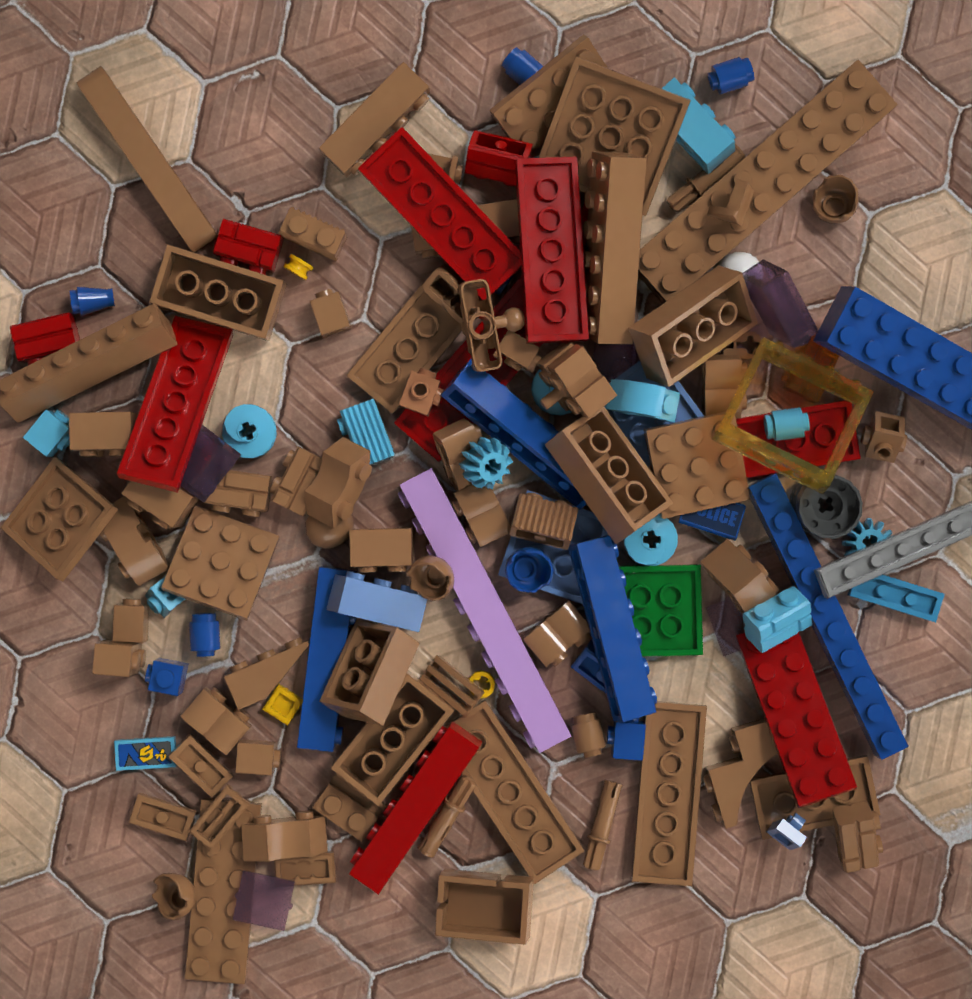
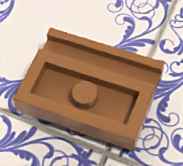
M336 773L312 808L362 842L387 804L382 801L377 806Z

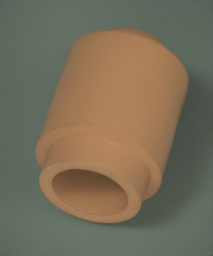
M591 712L572 717L573 725H571L577 753H583L584 758L602 754L601 748L606 747L601 721L597 719L596 713Z

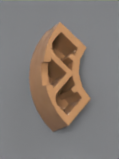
M342 437L323 451L319 472L312 484L304 491L306 512L309 516L332 528H335L342 520H346L351 516L353 506L358 500L366 479L372 471L370 450Z
M124 496L112 503L118 508V511L102 530L100 536L105 542L109 540L121 561L118 563V567L126 579L131 577L139 587L168 570L169 565L163 549L148 528L142 513L126 504L128 498Z
M313 811L295 812V817L271 819V815H259L253 817V822L241 825L244 861L270 862L286 858L313 857L328 852L325 816H313Z

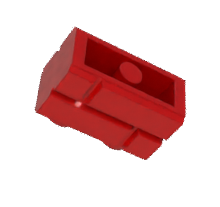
M474 130L468 146L464 173L474 175L478 179L488 178L503 182L507 186H516L515 160L517 158H531L533 144Z
M223 219L213 254L220 257L219 261L235 266L238 263L249 266L248 270L266 275L267 271L275 272L284 238L276 233Z
M69 312L10 326L17 360L22 363L27 362L28 365L80 340L75 316Z

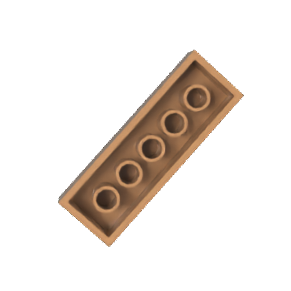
M592 151V158L587 163L590 188L585 194L588 218L583 224V237L586 239V247L583 254L589 339L597 344H633L629 327L635 322L647 158L626 152Z

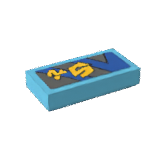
M176 736L118 739L114 741L116 771L177 767L168 757L176 748Z

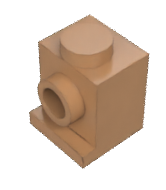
M509 330L499 344L501 355L506 358L504 363L518 372L522 367L533 373L537 362L542 358L537 355L540 350L538 346L533 343L526 344L525 338ZM497 351L493 354V357L498 359Z

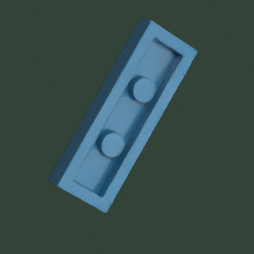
M880 575L849 589L848 592L849 596L935 623L945 595L944 593L886 575Z

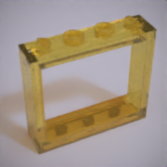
M763 337L712 440L823 494L831 485L874 391L860 385L861 381L850 380L840 375L839 371L831 366H822L813 362L812 358L807 354L795 353L785 348L784 344L780 341L775 343ZM762 359L854 404L824 470L730 424Z

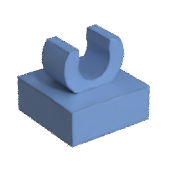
M795 813L793 816L789 815L786 820L781 819L772 822L766 832L789 850L800 848L807 838L799 832L806 820Z

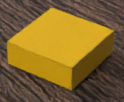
M279 683L262 710L288 726L300 708L303 698Z

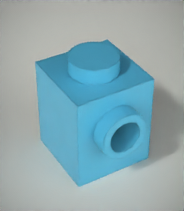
M58 409L55 413L51 410H45L23 438L46 457H53L58 450L64 451L70 444L69 417Z

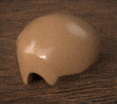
M843 175L825 177L822 184L813 194V209L820 220L830 224L846 222L854 215L859 205L858 188L852 179Z
M308 515L305 522L306 535L312 544L319 548L332 549L340 546L349 540V530L354 529L353 516L351 515L348 519L342 520L335 528H332Z
M434 555L419 558L406 572V576L410 577V589L431 601L445 598L454 586L452 568L444 559Z
M162 873L153 880L157 884V889L152 894V898L158 904V910L165 919L179 920L191 911L195 901V890L186 876L176 873Z

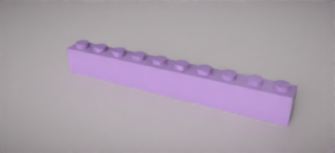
M433 468L400 484L402 491L398 492V495L406 509L411 506L416 516L412 519V522L418 534L422 535L425 533L430 544L425 546L429 555L444 559L453 570V588L458 596L453 601L461 615L467 613L472 623L467 628L475 642L481 640L485 651L481 654L489 669L495 667L499 678L495 679L502 695L508 693L514 703L509 708L516 722L522 720L527 728L523 735L529 747L532 749L536 746L539 753L572 737Z

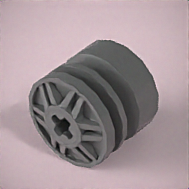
M815 472L804 476L795 485L790 496V503L802 528L822 538L836 539L847 535L857 526L862 516L863 502L859 490L851 481L829 472ZM820 498L826 499L827 509L820 508L818 503Z

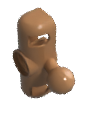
M477 279L463 282L458 286V292L461 297L462 332L466 336L468 352L472 358L471 367L476 372L498 369L502 365V356L497 329L506 328L512 332L521 330L525 325V314L519 308L512 307L507 309L502 316L494 317L487 281ZM485 288L486 300L479 301L477 289ZM476 318L481 319L484 323V330L481 334L476 333L473 329V322ZM488 349H496L497 360L490 361Z

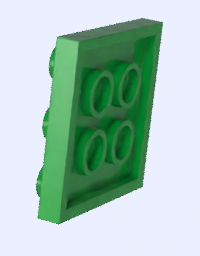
M701 565L619 566V569L624 572L626 577V587L624 589L627 599H630L634 608V616H632L634 627L639 630L642 644L640 650L642 656L703 655Z

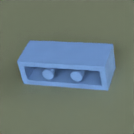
M347 571L346 577L335 574L326 610L415 632L420 631L427 599L417 595L418 592L411 590L410 586L401 584L400 590L391 588L392 582L374 578L373 583L364 581L365 575Z

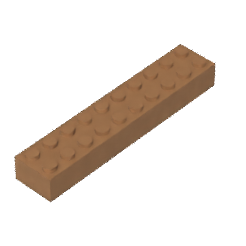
M859 59L856 60L640 249L639 278L662 304L706 274L888 115L898 104ZM737 179L748 182L754 189L742 226L707 215L710 206L727 208Z

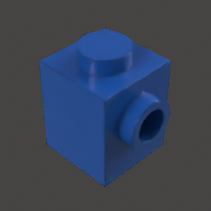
M164 658L154 660L153 665L149 664L146 670L145 682H149L148 690L179 696L184 690L189 663Z
M639 718L626 722L614 721L613 726H608L607 744H612V758L643 761L646 730L644 721H639Z

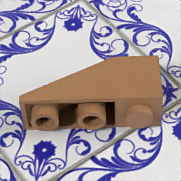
M301 637L285 643L286 649L275 654L274 649L257 655L259 661L247 665L245 660L229 667L231 673L224 676L238 710L267 698L310 645V639L303 642Z

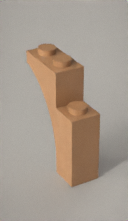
M765 718L732 727L733 736L728 737L733 754L738 753L739 757L705 767L707 775L702 777L707 793L713 792L716 804L711 805L716 822L721 821L726 829L737 826L740 803L753 776L767 761L778 754Z

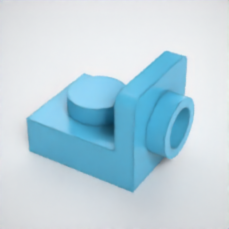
M163 577L148 590L145 596L150 609L156 614L160 613L165 618L186 599L163 591L161 589L165 579Z

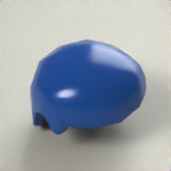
M524 547L518 549L507 559L505 574L509 584L516 590L536 593L539 589L551 583L554 569L549 557L541 550L533 547Z

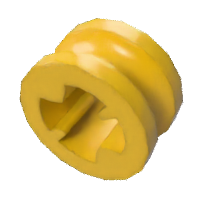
M290 254V262L284 264L283 267L296 276L307 280V272L312 271L314 267L295 255Z
M479 670L474 672L469 680L471 682L480 680L481 676L488 678L486 683L490 682V688H484L483 691L485 693L481 697L486 698L493 693L495 681L489 672Z

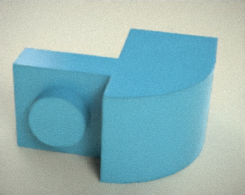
M611 379L610 385L618 396L606 405L607 410L628 415L646 416L666 422H675L680 392L649 383Z

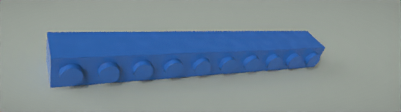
M770 474L749 484L750 500L792 586H795L811 603L812 628L874 756L883 760L908 748L909 746L836 596L824 598L814 569L821 567L777 474Z

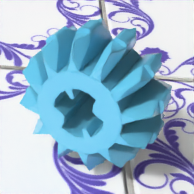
M480 437L478 443L469 442L471 448L469 452H462L466 460L459 463L461 468L465 470L462 474L464 478L472 482V485L481 489L483 487L493 489L495 482L503 484L502 476L504 474H511L507 466L513 463L511 457L508 456L510 452L508 447L501 444L496 438L487 439L486 437Z
M871 518L865 519L864 526L859 521L855 527L857 532L851 530L847 534L852 537L851 541H842L843 546H851V549L846 551L844 555L846 556L865 548L864 538L870 539L871 536V543L874 544L891 536L892 531L885 530L881 532L884 527L882 521H878L874 527Z

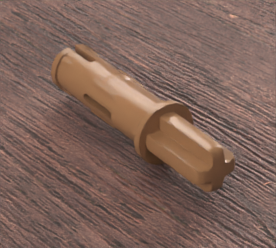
M735 144V152L711 173L707 174L702 170L692 179L687 178V183L667 199L669 207L678 213L697 197L700 198L708 188L724 177L745 158V154L740 147Z
M463 775L451 795L444 798L445 804L418 845V849L425 856L433 858L436 855L438 848L444 838H446L458 815L466 810L464 804L476 785L472 778Z
M604 779V786L591 834L587 835L589 843L583 865L588 869L599 870L601 868L606 845L611 842L608 837L621 788L623 787L621 783Z

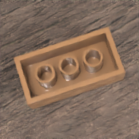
M167 244L149 303H156L160 308L270 341L287 284L283 280Z
M718 265L629 327V331L646 379L670 387L758 324L742 272Z
M605 407L601 408L590 418L581 417L545 444L615 544L631 535L673 504V501Z
M408 670L384 726L366 722L333 763L331 769L379 806L451 716L454 708Z

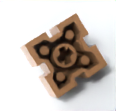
M562 342L537 362V365L542 370L539 372L540 378L549 388L554 386V389L540 400L541 405L546 410L558 402L565 411L570 410L575 415L580 413L582 416L590 418L618 396L606 378L600 374L596 368L597 365L583 346L573 345L571 342Z

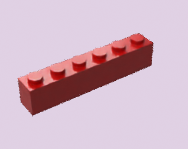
M452 722L448 728L445 726L440 728L433 739L437 743L436 747L431 753L425 750L416 764L421 769L415 777L410 774L399 789L404 792L399 801L397 802L392 799L382 813L387 817L382 826L376 823L366 838L371 841L367 848L363 850L359 847L350 860L354 867L349 875L378 895L482 744L481 740L455 722Z

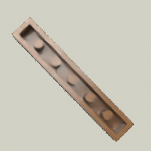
M153 303L0 379V406L17 423H20L178 345L171 322L156 303Z

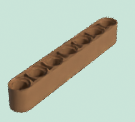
M99 66L76 82L191 251L195 253L216 239L218 234L103 67Z

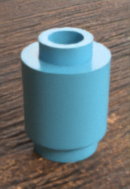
M800 407L771 411V414L764 415L766 438H774L775 441L803 438L805 431L810 430L808 414L802 413Z

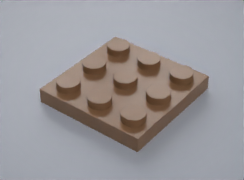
M733 410L644 429L652 474L673 501L671 506L660 513L662 519L750 500L737 422Z
M54 457L1 526V529L51 575L63 582L118 511V508L65 462Z
M195 505L161 589L247 621L275 552L279 536Z

